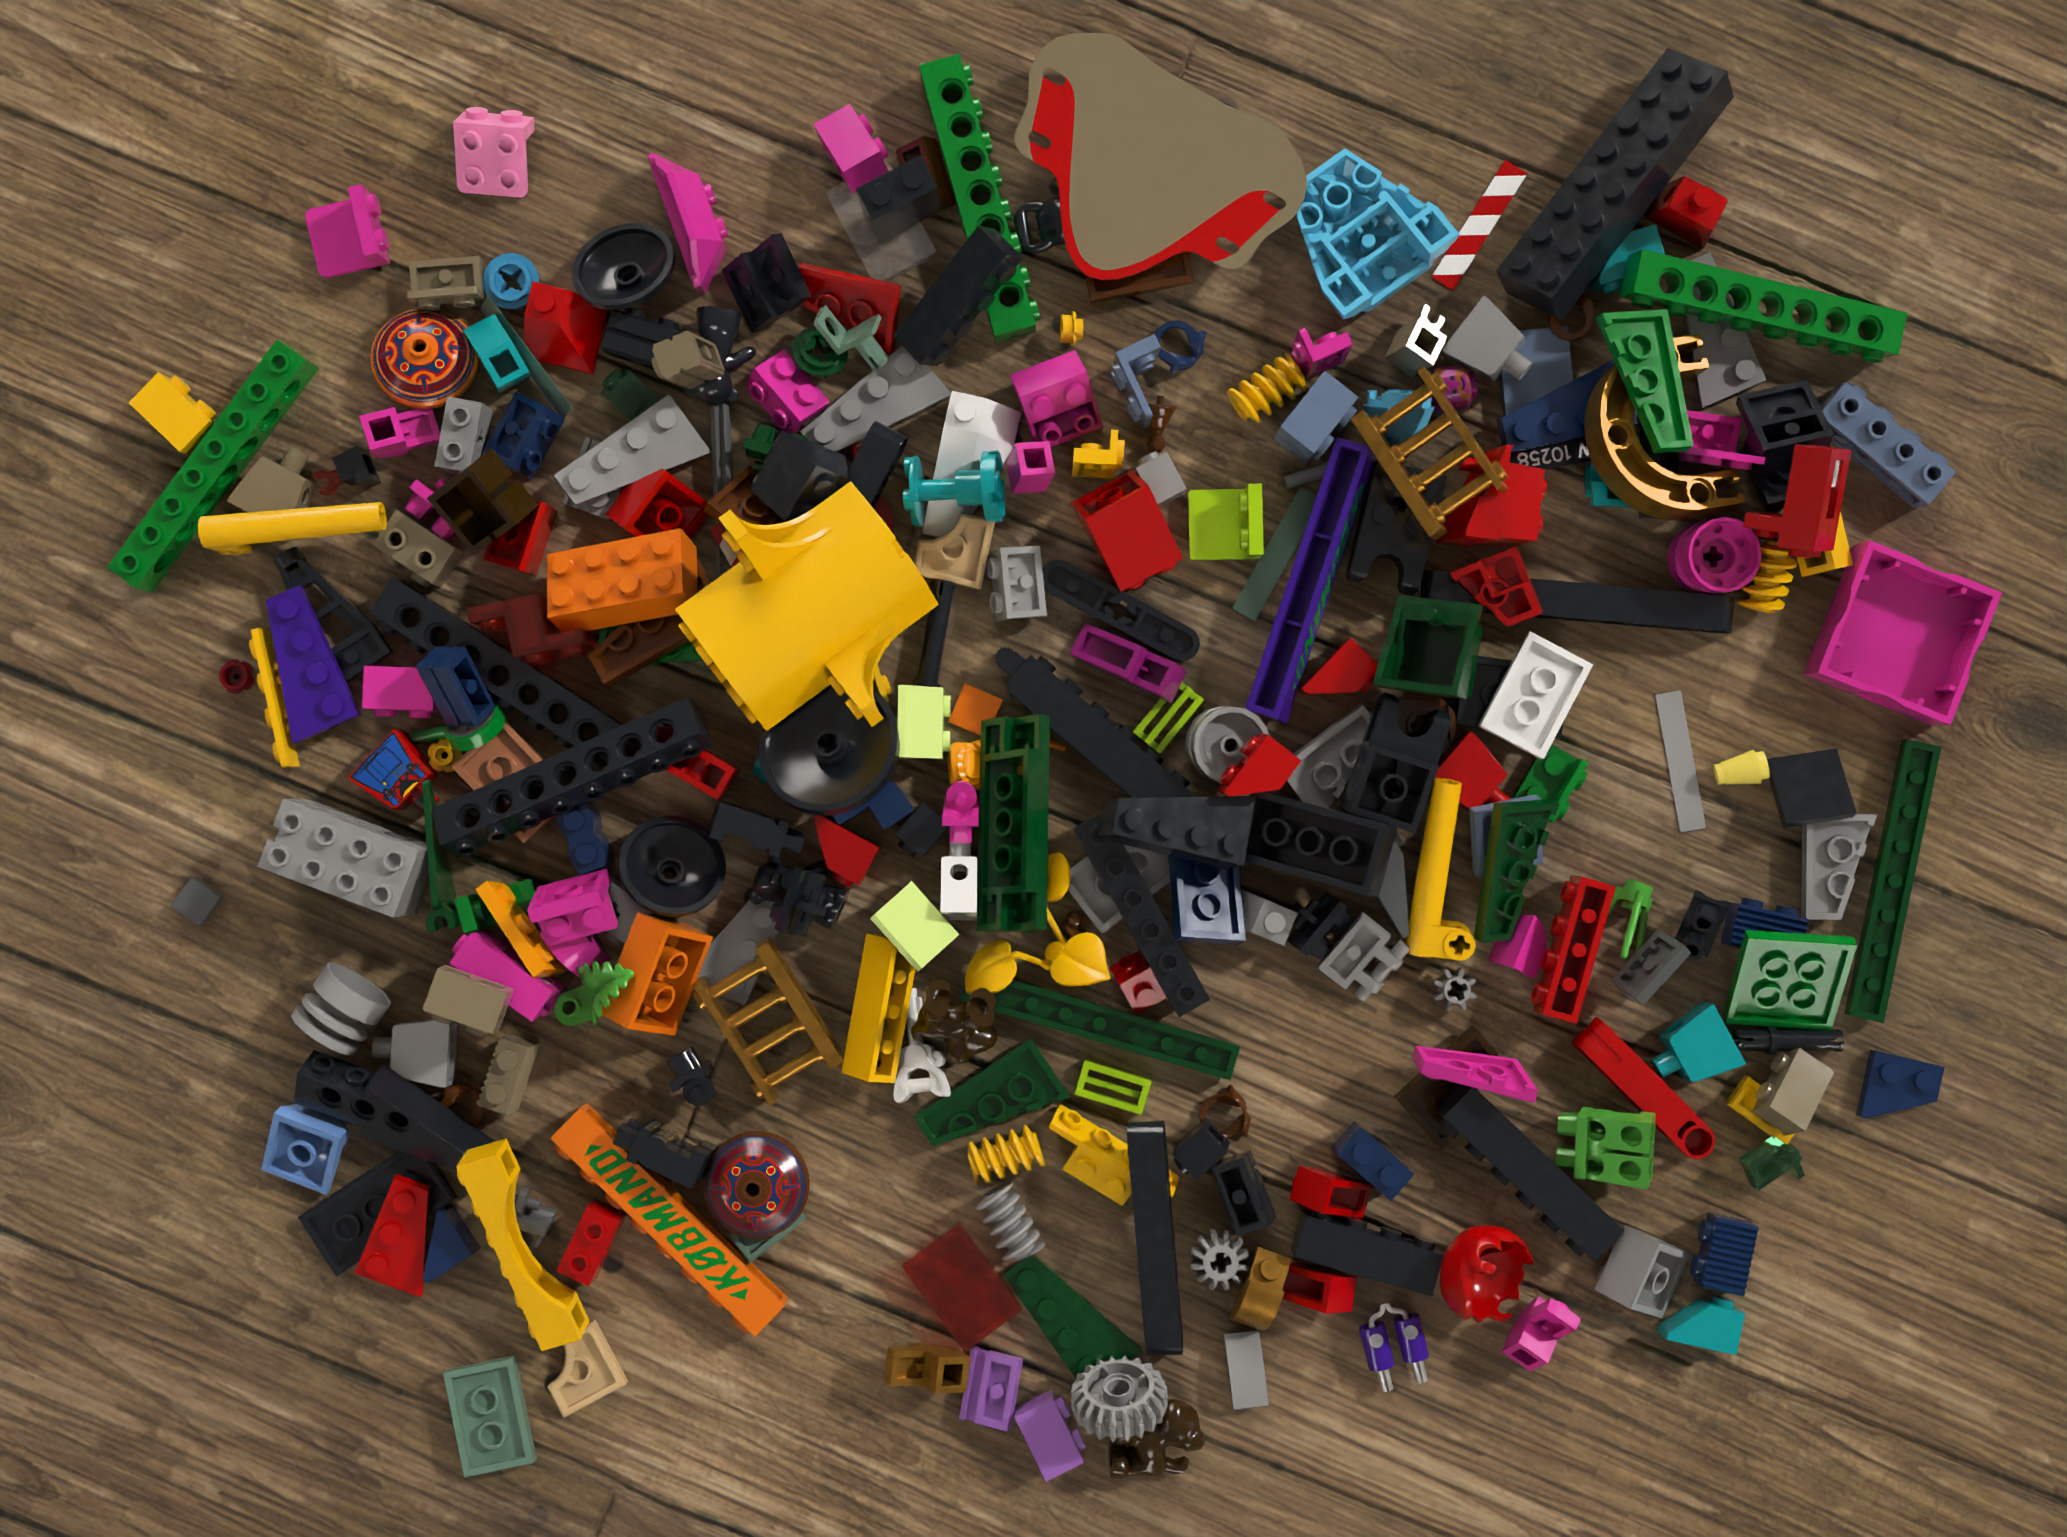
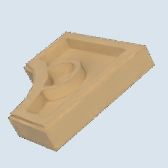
M961 512L956 525L946 535L936 539H920L918 541L914 561L915 566L925 578L981 589L995 522L988 523L985 517Z
M596 1319L589 1322L580 1341L564 1345L566 1351L564 1367L560 1375L547 1388L563 1418L627 1384L628 1380Z

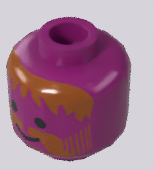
M1464 365L1432 369L1431 375L1437 371L1449 389L1444 394L1456 411L1467 409L1471 401L1476 399L1477 383L1473 371L1468 372ZM1432 396L1431 404L1435 407L1434 410L1438 413H1445L1435 397Z

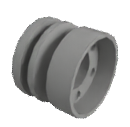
M327 963L313 983V987L319 995L313 993L305 994L301 1001L303 1005L296 1006L291 1014V1018L303 1032L325 1047L341 1054L355 1055L361 1047L360 1041L366 1040L369 1036V1031L363 1023L377 1024L390 1007L391 1001L381 989L357 972L336 963Z

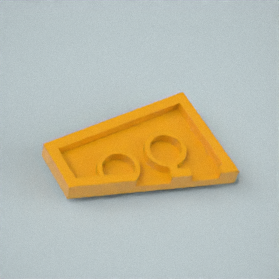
M486 881L476 888L481 899L533 978L559 977L569 970L546 946L539 935V930L531 923L530 918L516 903L513 892L506 884Z

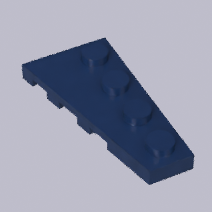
M1614 360L1497 419L1496 423L1502 446L1507 444L1514 445L1511 453L1585 437V412L1590 394L1600 377L1615 364ZM1634 409V425H1636L1638 421Z

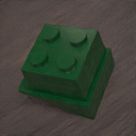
M1398 595L1386 643L1383 645L1373 685L1386 689L1459 699L1471 698L1483 627L1479 625L1483 605Z

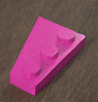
M1415 1045L1412 1059L1420 1073L1428 1078L1443 1079L1535 1103L1538 1089L1518 1059Z

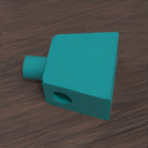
M1705 1001L1698 1003L1660 1033L1659 1038L1666 1052L1650 1060L1655 1072L1661 1079L1678 1071L1681 1078L1688 1082H1697L1746 1064L1715 1005Z

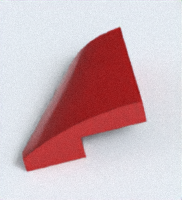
M1517 545L1450 572L1453 580L1458 581L1475 596L1474 598L1490 609L1495 614V617L1507 627L1543 612Z

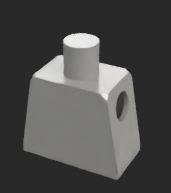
M1485 295L1441 350L1447 359L1459 365H1464L1467 369L1491 381H1495L1503 370L1521 380L1533 364L1518 352L1525 343L1523 334Z
M432 1019L395 1024L392 1028V1037L374 1038L372 1056L373 1058L390 1059V1069L407 1080L446 1088L455 1083L459 1023L453 1021L452 1025H447Z

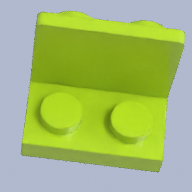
M1262 483L1247 484L1245 489L1190 490L1188 492L1189 559L1191 561L1256 560L1264 555Z

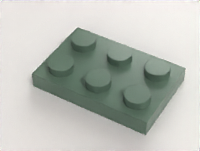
M516 1355L450 1368L443 1372L464 1478L527 1465L536 1461L537 1457Z

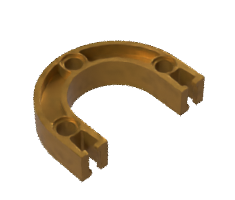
M1701 334L1673 338L1681 381L1692 380L1709 368L1707 358H1702L1694 363H1682L1680 361V357L1703 347ZM1616 364L1600 377L1590 394L1586 407L1585 439L1596 471L1607 487L1619 499L1637 511L1666 520H1686L1728 513L1745 503L1743 493H1738L1731 498H1718L1716 496V489H1721L1730 483L1736 484L1739 482L1737 468L1698 475H1682L1671 472L1653 461L1638 440L1634 426L1635 408ZM1608 435L1613 439L1614 443L1610 441Z

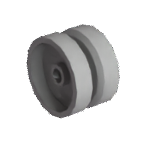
M1217 706L1207 709L1193 720L1187 731L1185 749L1188 760L1198 774L1210 781L1221 783L1219 779L1224 771L1231 764L1236 766L1244 756L1241 750L1246 742L1253 735L1256 737L1260 733L1269 735L1268 729L1256 714L1245 708ZM1227 739L1232 740V745L1228 746L1230 748L1229 752L1224 748V743Z

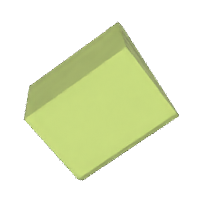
M912 881L870 918L917 972L959 935Z

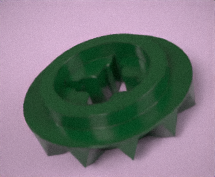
M810 327L804 329L795 337L792 345V359L796 361L798 370L808 372L811 378L816 375L823 376L826 380L832 374L839 375L841 369L847 363L848 350L837 355L817 328ZM827 328L829 332L835 336L834 331L832 329ZM816 344L822 353H827L825 354L824 362H821L817 355H813Z

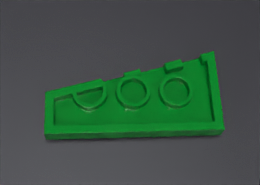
M1668 309L1601 313L1596 318V321L1653 452L1663 453L1689 450L1694 445Z

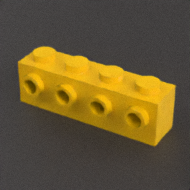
M866 933L841 1073L867 1082L895 1083L915 968L885 935Z

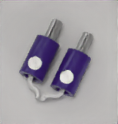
M1390 1303L1381 1304L1380 1311L1370 1317L1369 1323L1359 1327L1369 1370L1377 1371L1383 1392H1388L1387 1387L1389 1391L1393 1390L1389 1368H1392L1395 1362L1385 1322L1375 1321L1384 1314L1386 1307V1310L1390 1313L1401 1314L1395 1317L1393 1322L1403 1362L1412 1364L1416 1383L1422 1384V1381L1423 1383L1427 1382L1428 1378L1423 1360L1429 1357V1352L1419 1314L1407 1313L1401 1308H1392Z

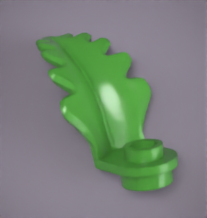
M595 961L592 963V972L588 964L584 962L583 969L580 966L577 968L583 986L566 991L557 998L554 1006L556 1018L567 1026H577L591 1020L596 1026L598 1018L602 1015V1003L605 1008L609 1007V997L617 998L619 996V987L622 989L627 987L628 981L634 976V971L624 969L619 963L615 965L613 970L609 962H604L601 970L600 965ZM570 1002H574L576 1005V1009L572 1014H568L566 1011V1007Z

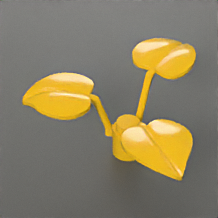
M1060 852L1048 855L1047 901L1055 902L1063 898L1070 885V866L1066 857ZM1047 907V921L1058 941L1052 942L1047 946L1045 959L1042 960L1020 951L1011 953V945L1006 940L989 942L980 948L972 958L966 972L965 990L968 994H972L973 991L979 988H986L992 994L1003 990L1012 982L1016 974L1017 964L1015 959H1022L1042 966L1045 970L1050 969L1052 978L1063 986H1085L1109 980L1110 973L1106 963L1103 942L1097 935L1088 932L1075 935L1068 941L1061 933Z

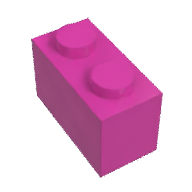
M851 104L813 124L822 146L851 193L856 192V188L888 172L884 159L888 157V153L879 137L872 139L870 134L873 133V130L864 114L858 116Z
M364 666L362 708L374 710L375 717H396V711H409V718L431 719V712H440L424 681L421 679L417 668Z

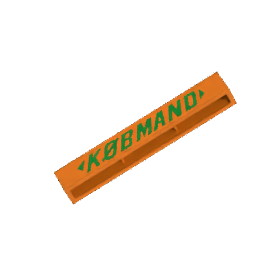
M588 1103L581 1106L550 1138L555 1143L554 1149L568 1161L572 1159L581 1168L579 1172L587 1182L592 1185L597 1183L606 1192L605 1198L614 1208L618 1210L624 1209L632 1217L630 1219L631 1224L644 1235L648 1233L656 1240V1248L668 1259L673 1257L682 1266L681 1271L689 1281L694 1284L699 1282L708 1291L706 1295L715 1306L720 1309L724 1306L734 1316L732 1321L742 1332H750L756 1336L780 1312L789 1298L752 1262L749 1263L738 1248L661 1174L646 1168L640 1162L633 1164L626 1161L629 1152L613 1144L617 1131Z

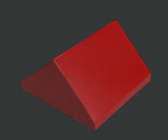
M536 501L539 506L517 525L487 546L483 560L536 577L558 511L548 504Z

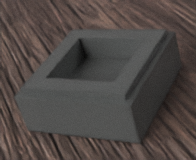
M191 877L171 906L198 926H204L224 896L198 877Z

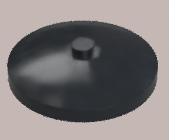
M829 685L768 731L764 727L762 728L759 740L761 770L769 786L786 804L808 814L837 815L864 805L885 787L894 773L899 760L900 740L898 721L887 701L874 688L875 703L884 719L871 727L864 716L857 720L845 704L850 699L847 694L844 693L839 696L833 687Z

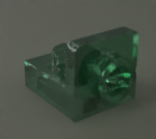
M624 368L620 369L619 372L615 369L609 373L603 380L602 386L604 388L599 393L630 421L660 401L631 371Z

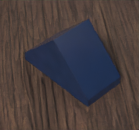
M445 1205L437 1211L423 1276L424 1282L433 1281L481 1248L454 1206Z

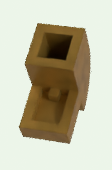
M1261 1247L1255 1248L1245 1283L1239 1285L1229 1319L1260 1331L1267 1330L1271 1326L1284 1295L1282 1290L1291 1258Z
M913 1342L912 1346L888 1347L884 1383L888 1386L922 1385L935 1394L965 1393L970 1356L957 1349L932 1343Z

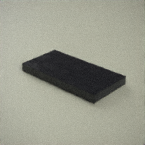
M399 1151L298 1217L335 1276L340 1275L360 1261L396 1174L430 1186L428 1216L458 1197L437 1164Z

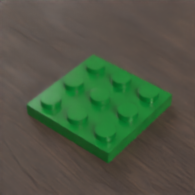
M1745 930L1722 1014L1725 1024L1832 1030L1857 949L1854 937Z

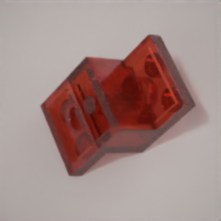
M538 594L466 609L469 623L480 626L482 630H490L491 633L508 631L513 658L523 660L525 664H533L534 667L555 663L554 657L568 656V659L586 657L589 655V649L597 647L595 634L580 628L559 633L558 628L547 618V598Z

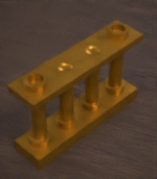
M1422 367L1417 372L1425 382L1423 386L1381 416L1376 414L1371 417V415L1362 410L1351 420L1428 536L1437 540L1448 532L1443 525L1447 521V515L1492 484L1499 492L1504 494L1509 490L1504 480L1509 477L1497 460L1492 463L1489 461L1444 394L1449 388L1439 373L1436 371L1431 375L1429 371ZM1434 396L1445 413L1399 446L1396 443L1391 446L1384 436L1389 432L1387 428ZM1454 425L1464 443L1419 475L1416 473L1410 475L1403 465L1408 461L1407 457ZM1474 455L1485 472L1438 505L1435 502L1430 505L1423 495L1427 491L1426 487L1468 457Z
M768 936L758 942L755 949L757 952L754 956L755 960L712 986L709 985L704 976L700 977L694 985L696 991L693 992V995L702 1010H709L753 1080L750 1081V1084L759 1099L765 1098L769 1106L776 1103L778 1096L775 1086L817 1061L820 1063L826 1061L829 1068L832 1069L843 1062L844 1052L771 936ZM763 972L766 974L769 972L776 982L773 985L774 989L729 1016L718 998L759 973ZM779 1002L783 1004L788 1002L795 1012L792 1015V1020L752 1044L747 1045L737 1028ZM799 1031L802 1034L807 1031L814 1042L810 1045L811 1049L767 1075L756 1057Z

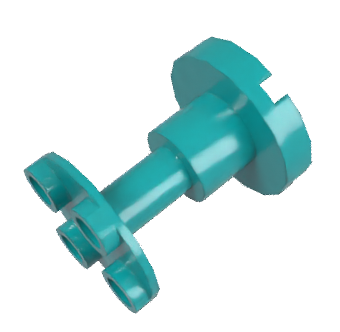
M998 450L983 451L980 469L956 471L955 478L925 480L922 463L918 455L905 457L904 473L905 477L909 478V489H904L903 504L905 511H910L912 526L922 527L924 525L926 501L955 499L958 506L983 505L985 519L988 523L1002 522V517L1005 516L1006 495L1005 479H1001L1000 472H997L1004 470L1000 452Z

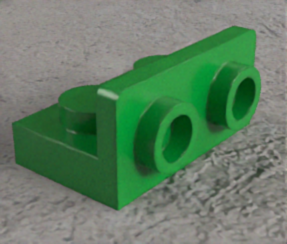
M1551 744L1544 759L1534 758L1511 799L1535 794L1541 800L1551 799L1560 803L1556 815L1550 814L1548 824H1553L1555 820L1560 821L1569 809L1570 803L1567 799L1573 789L1577 791L1587 778L1588 772L1584 770L1588 762L1583 759H1576Z

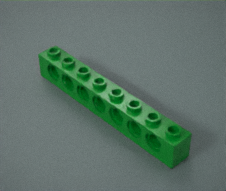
M960 54L920 64L921 81L966 241L978 226L986 227L992 225L1000 230L999 234L1018 253H1022L1017 233H1010L1007 220L1012 219L1007 198L1000 200L997 187L1003 186L998 165L991 166L988 153L993 152L988 131L981 132L978 120L984 119L979 98L972 99L969 86L974 85L970 65H962ZM949 92H957L962 96L960 101L954 104L947 103L943 99ZM965 125L971 129V132L966 137H957L953 134V130L957 126ZM968 159H976L981 163L980 167L975 171L965 170L962 164ZM978 192H984L990 196L989 202L984 205H977L971 199ZM1019 264L1016 266L1015 275L1008 282L1001 285L994 294V301L986 309L995 344L1035 333V322L1041 320L1036 300L1029 301L1026 288L1031 287L1026 266L1019 267ZM1008 292L1016 294L1019 297L1018 303L1012 307L1004 306L999 301L1003 294Z
M1644 249L1628 255L1619 297L1632 300L1631 305L1634 307L1645 309L1653 308V306L1668 309V314L1672 316H1686V313L1698 316L1697 320L1702 323L1719 324V321L1730 323V328L1736 331L1751 332L1752 329L1763 331V336L1766 338L1783 340L1785 337L1797 339L1796 344L1800 346L1818 347L1819 344L1829 347L1830 353L1838 355H1850L1851 352L1862 355V360L1874 363H1881L1884 358L1899 355L1907 318V312ZM1660 277L1665 279L1668 284L1667 293L1663 292L1659 286ZM1694 285L1697 286L1701 292L1700 301L1697 300L1693 295ZM1727 293L1733 298V308H1730L1726 302ZM1760 301L1766 306L1765 316L1760 312ZM1793 309L1796 310L1799 315L1798 324L1793 320ZM1826 317L1831 321V331L1826 328ZM1859 325L1864 331L1863 339L1858 334Z
M277 339L107 568L134 588L153 592L198 532L199 518L211 515L319 368L293 348Z

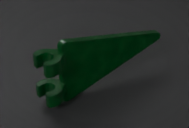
M430 779L423 780L422 793L430 895L433 908L427 917L426 926L428 931L432 932L447 926L448 929H454L461 925L454 901L457 896L447 851L439 844L432 809L437 807L432 782Z

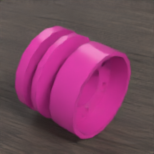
M1722 517L1687 525L1676 533L1669 544L1666 558L1669 574L1677 586L1687 592L1718 594L1739 590L1751 582L1759 570L1762 556L1759 539L1754 535L1751 528L1743 527L1744 523L1739 519ZM1703 554L1710 555L1711 561L1704 560Z

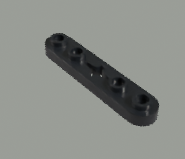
M1052 560L1043 567L1044 590L1050 595L1179 662L1188 661L1198 652L1200 647L1199 637L1187 625L1123 591L1120 592L1119 589L1066 561ZM1103 601L1114 605H1119L1121 601L1127 604L1126 611L1135 616L1137 620L1133 621L1124 616L1120 617L1119 620H1115L1113 618L1114 611L1108 606H1104Z

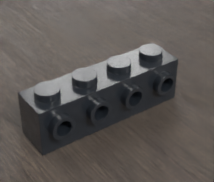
M978 226L893 336L920 365L938 366L944 363L950 357L951 349L959 338L964 337L970 332L973 327V321L978 314L992 304L995 299L994 294L1001 285L1008 282L1015 275L1016 266L1023 258L996 229Z
M1302 1209L1291 1246V1252L1294 1257L1433 1296L1444 1257L1443 1253L1435 1247L1436 1242L1419 1236H1415L1414 1241L1401 1238L1402 1233L1392 1228L1381 1226L1380 1231L1367 1228L1368 1223L1357 1218L1347 1217L1345 1222L1332 1218L1333 1215L1322 1214L1315 1210L1310 1212Z

